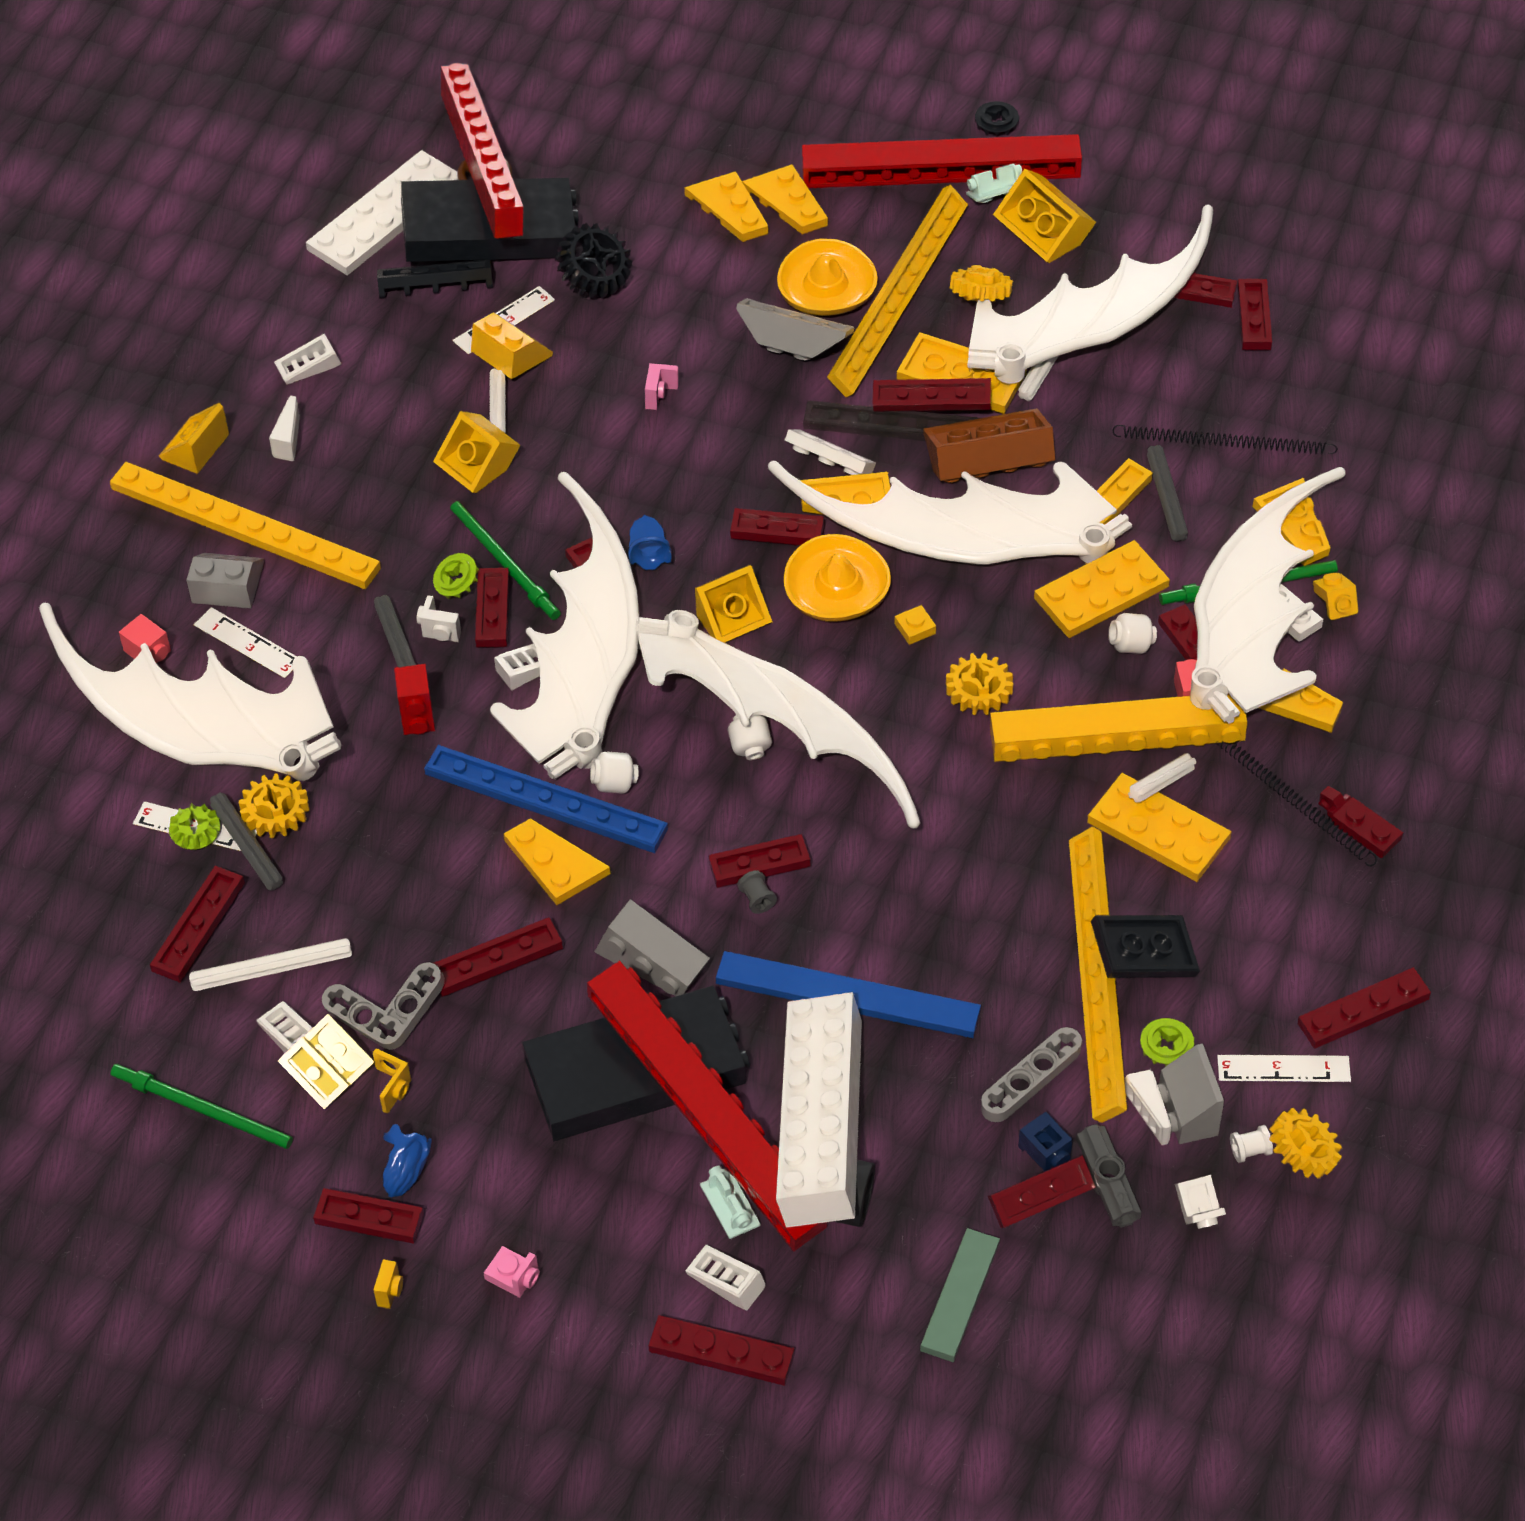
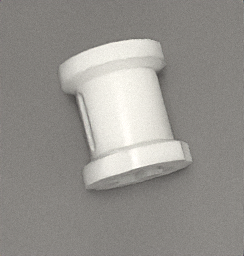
M1265 1125L1258 1126L1256 1131L1240 1135L1237 1132L1230 1134L1232 1152L1238 1163L1245 1162V1159L1250 1156L1263 1153L1266 1156L1273 1154V1144L1269 1140L1270 1133Z

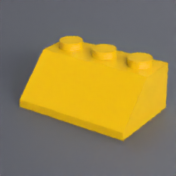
M1027 169L1023 170L993 213L999 221L1048 263L1080 246L1096 224L1095 220L1045 177Z

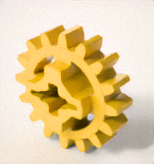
M973 265L971 268H967V270L958 269V272H952L950 289H952V293H959V296L967 301L973 300L978 302V300L984 301L985 299L995 301L996 298L1004 300L1005 297H1010L1013 280H1010V276H1003V273L995 268L990 269L981 265Z
M971 653L970 660L966 661L960 657L958 665L951 664L950 673L946 674V694L951 696V703L953 705L960 703V711L962 712L967 708H971L972 715H976L978 710H983L985 715H989V708L993 707L999 711L1001 703L1008 704L1009 695L1013 694V673L1008 672V665L1006 663L998 665V657L987 660V653H983L981 658L977 659L974 653Z
M278 773L274 774L272 780H268L263 775L261 776L262 782L260 784L254 781L250 782L251 791H242L244 799L239 800L241 818L246 822L250 831L256 828L257 835L260 837L265 831L269 832L270 838H274L276 832H281L283 836H287L288 828L296 831L298 830L297 821H306L305 812L310 810L307 791L302 789L300 781L292 784L291 776L289 775L283 780L279 779Z
M1291 1108L1288 1112L1283 1111L1274 1121L1275 1123L1270 1127V1131L1273 1134L1269 1138L1271 1142L1277 1144L1273 1151L1284 1156L1281 1162L1292 1165L1293 1172L1296 1173L1301 1169L1305 1177L1309 1178L1313 1173L1318 1179L1323 1174L1328 1175L1336 1167L1342 1157L1338 1153L1342 1146L1334 1142L1338 1135L1336 1133H1329L1327 1130L1329 1128L1328 1122H1320L1317 1114L1309 1117L1306 1109H1302L1298 1114L1294 1108Z

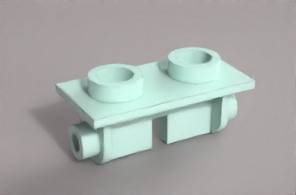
M1012 163L996 168L997 179L994 180L991 170L972 175L971 179L967 180L970 191H967L966 195L979 203L989 202L993 200V197L1001 194L1007 195L1023 172L1020 164L1015 165Z
M721 1166L711 1168L709 1170V1179L700 1183V1186L728 1238L732 1239L761 1226L738 1182L726 1169H722Z

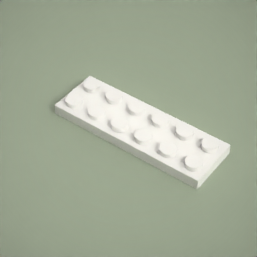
M421 150L306 242L307 250L348 276L403 231L401 181L458 180L457 171Z

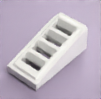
M325 334L274 362L287 385L328 371L342 364ZM304 361L305 364L300 367L298 363ZM293 365L295 370L289 372L287 366Z
M291 395L288 398L269 437L274 458L294 461L300 419L296 396Z
M534 644L494 657L496 671L511 691L540 676L539 662H535L532 659L534 657L538 658Z
M284 1001L257 1019L258 1025L284 1053L312 1029ZM284 1017H287V1019H285L283 1022H281L280 1024H278L276 1027H273L276 1023H278V1022H279L280 1020H282Z
M1150 1069L1128 1074L1125 1077V1093L1161 1145L1168 1144L1170 1141L1171 1123L1153 1071L1151 1072Z
M708 1245L703 1247L685 1270L687 1275L746 1311L765 1288V1282L760 1271ZM714 1260L715 1263L707 1273L703 1272L710 1262ZM725 1267V1268H726L725 1271H724V1272L722 1273V1275L717 1279L716 1277L719 1275V1273H720V1272L722 1271V1269ZM735 1275H737L738 1277L735 1279V1281L731 1285H729L731 1280L735 1277Z

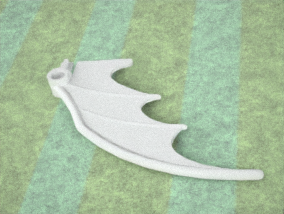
M1211 205L1203 207L1201 222L1191 242L1181 253L1169 261L1160 264H1146L1130 259L1128 254H1123L1117 271L1108 280L1090 288H1078L1072 285L1068 280V275L1064 273L1056 288L1029 310L1015 316L999 315L992 309L990 300H978L969 345L967 367L995 370V377L1003 383H1017L1024 378L1025 369L1078 349L1109 343L1143 324L1168 304L1185 286L1197 268L1208 244L1213 219V207Z
M771 461L768 464L769 471L808 505L836 523L871 540L902 551L939 560L988 565L1020 558L1071 555L1079 556L1082 561L1090 563L1106 555L1108 551L1114 548L1115 539L1132 528V524L1128 521L1129 517L1126 514L1118 515L1105 525L1100 523L1111 514H1115L1117 509L1064 462H1057L1053 466V472L1059 479L1060 484L1055 492L1048 495H1031L1007 490L984 483L964 471L961 476L966 480L968 489L966 494L954 499L928 497L909 489L897 478L891 477L890 483L892 486L880 501L873 504H854L826 496L792 476L777 461Z
M1337 467L1291 488L1266 504L1236 530L1221 547L1209 566L1194 602L1198 637L1197 661L1192 673L1190 701L1197 708L1204 710L1213 709L1224 722L1227 721L1229 724L1234 722V717L1239 716L1240 711L1227 697L1228 693L1247 713L1315 683L1316 674L1313 671L1306 670L1298 673H1289L1281 670L1274 663L1276 649L1284 635L1296 619L1314 607L1312 602L1291 604L1280 597L1279 587L1283 577L1296 564L1314 555L1313 550L1305 551L1286 541L1281 534V526L1286 516L1298 503L1323 486L1342 479L1346 474L1344 468Z
M561 472L558 475V480L572 493L589 521L593 536L592 552L589 559L577 568L558 573L555 570L550 571V576L563 590L567 602L566 618L560 630L555 633L544 634L534 631L531 627L526 629L527 635L531 638L537 650L540 668L538 699L531 707L523 710L511 709L500 702L494 703L490 708L492 716L538 764L564 747L565 750L544 764V769L552 779L558 778L575 765L580 769L591 768L592 760L598 758L602 752L601 745L607 719L621 686L635 664L638 652V635H636L635 624L636 619L639 618L638 595L629 559L616 531L601 508L567 472Z
M42 603L39 607L44 625L58 657L77 687L95 708L121 731L156 752L190 765L231 764L259 767L288 774L296 780L305 781L314 776L319 768V760L341 749V742L337 739L334 732L311 744L307 742L334 726L310 664L303 656H297L293 660V680L286 690L278 694H269L257 690L237 678L224 668L213 650L207 651L209 658L207 670L201 678L194 681L179 680L164 672L156 664L146 643L141 644L139 655L124 669L117 672L103 671L90 665L78 655L57 624L51 605L49 603ZM301 757L299 763L294 766L296 759Z
M672 611L665 616L664 620L643 617L636 619V635H638L648 681L651 684L662 686L665 677L672 673L690 676L702 683L735 712L744 727L749 725V719L753 716H767L792 730L805 744L811 759H816L819 754L840 753L860 761L871 769L890 789L904 812L908 826L914 829L920 825L915 805L905 782L890 758L861 725L822 692L785 668L751 656L699 630L698 618L688 611Z

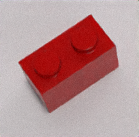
M426 664L394 668L404 735L435 731Z

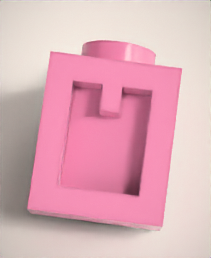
M649 363L645 385V409L657 410L659 398L664 399L665 389H678V366Z
M502 1246L485 1270L484 1278L520 1298L526 1288L530 1289L534 1286L539 1277L540 1271L538 1269L537 1256L529 1252L525 1258Z

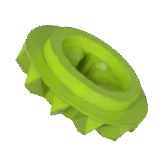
M456 553L445 558L438 565L434 573L433 584L436 591L448 599L452 596L460 598L464 591L470 592V585L478 582L476 574L480 570L475 563L476 561L465 553ZM460 573L463 575L461 578H456L455 581L449 577L458 576Z
M191 803L189 808H179L178 813L170 817L169 834L173 842L182 848L190 850L201 849L210 845L217 838L220 832V821L215 810L211 811L205 804L199 807ZM192 819L197 820L198 823L196 834H193V830L190 827Z
M1161 1018L1150 1022L1143 1029L1140 1045L1144 1056L1151 1058L1153 1064L1158 1062L1167 1066L1194 1047V1037L1191 1030L1184 1023L1171 1018ZM1165 1039L1167 1042L1174 1041L1173 1051L1167 1046L1160 1047L1161 1040Z

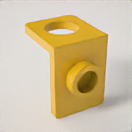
M376 1048L373 1051L376 1069L392 1076L380 1094L382 1111L388 1114L397 1100H402L405 1097L411 1077L407 1062ZM383 1060L391 1063L396 1069L386 1065Z

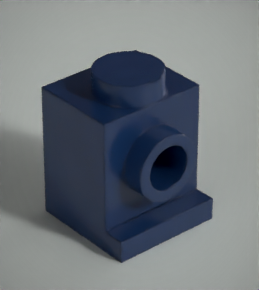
M1044 1112L1019 1130L1018 1147L1022 1152L1025 1150L1046 1171L1052 1166L1055 1167L1070 1160L1072 1139L1047 1112Z

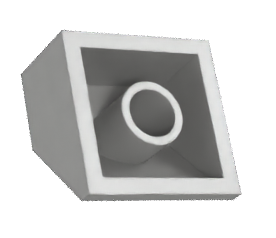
M202 553L194 556L186 580L192 603L251 609L264 565V559Z
M1198 1044L1163 1068L1159 1084H1157L1168 1112L1171 1133L1175 1132L1179 1144L1218 1136L1224 1099L1204 1045Z

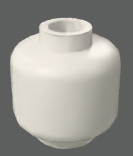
M1123 613L1116 620H1113L1109 626V641L1120 653L1143 654L1148 651L1151 644L1156 642L1157 629L1155 626H1152V622L1147 615Z
M735 715L733 721L728 726V734L734 753L739 756H746L747 760L763 757L764 751L770 748L772 744L769 726L764 716L756 715L751 717L749 725L744 727L740 719Z
M601 752L598 758L593 759L591 763V783L595 784L600 792L627 793L631 784L637 783L638 765L633 764L632 758L628 753Z

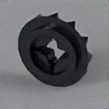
M1000 101L988 102L977 109L975 122H977V128L980 130L984 129L986 135L992 132L997 137L999 133L1008 135L1010 130H1016L1019 114L1008 103Z

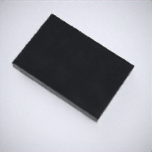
M1095 915L1091 920L1107 978L1196 977L1200 972L1183 915Z

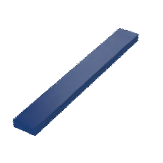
M441 745L437 746L424 768L425 775L652 853H656L668 830L667 822Z
M727 951L723 953L716 975V984L794 1001L853 992L860 1015L974 1038L981 1012L980 1004Z

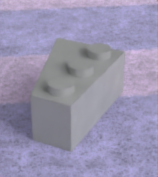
M631 899L608 926L595 950V953L613 963L620 960L627 969L631 967L639 977L674 996L682 995L688 990L710 959Z

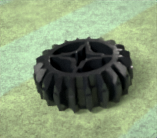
M585 223L581 228L576 226L572 228L571 232L564 235L563 241L557 247L558 253L555 261L559 262L557 271L564 272L562 281L569 280L571 282L570 290L577 287L579 289V296L583 295L586 291L590 299L594 298L596 294L602 299L607 294H615L618 289L624 286L625 280L628 279L631 272L629 269L632 266V260L628 259L631 255V250L623 249L626 245V240L618 241V232L612 235L609 233V226L601 230L598 223L593 224L591 228ZM582 245L583 251L581 255L575 257V248ZM612 264L613 274L606 277V268Z

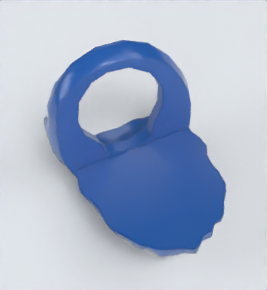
M646 515L636 520L630 528L628 549L630 564L636 563L644 570H656L664 562L671 563L672 561L671 547L664 537L663 528L657 520Z
M393 1124L390 1130L383 1134L385 1141L394 1144L383 1172V1187L389 1197L403 1195L417 1181L428 1159L432 1143L431 1138L427 1140L424 1135L416 1132L403 1134L399 1125Z

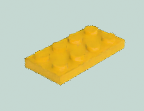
M920 332L897 370V380L991 378V410L1005 414L1023 381L1022 379L1017 383H1003L995 377V370L968 368V347Z
M1133 540L1035 590L1034 599L1068 638H1071L1168 588L1170 579L1140 545Z
M1121 773L1088 814L1087 823L1198 882L1231 839L1232 831L1159 792H1156L1140 803L1135 802L1133 798H1129L1128 792H1130V786L1138 781Z

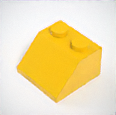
M494 312L473 323L471 352L497 370H501L510 379L552 357L553 351Z
M460 411L433 462L472 493H477L507 471L520 444L481 414Z

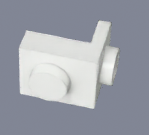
M427 595L424 606H419L417 612V623L421 624L423 637L434 638L439 641L458 642L461 635L459 614L437 611L434 596Z
M1211 1175L1175 1184L1186 1225L1196 1222L1198 1229L1218 1224L1217 1217L1226 1214L1225 1209L1219 1207Z

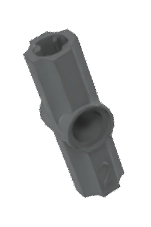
M1095 1124L1085 1127L1082 1132L1077 1134L1076 1140L1096 1186L1094 1190L1100 1195L1113 1226L1122 1228L1132 1225L1133 1222L1141 1218V1210L1126 1178L1125 1164L1117 1156L1105 1126ZM1103 1174H1112L1115 1177L1108 1178L1103 1176Z

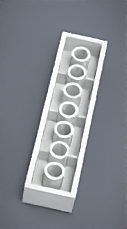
M853 992L801 999L787 1003L776 1200L786 1228L855 1218L862 1020Z

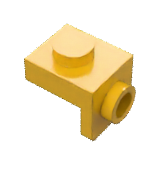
M1329 573L1324 575L1322 579L1313 581L1314 592L1326 601L1328 618L1334 620L1358 613L1356 585L1344 575Z

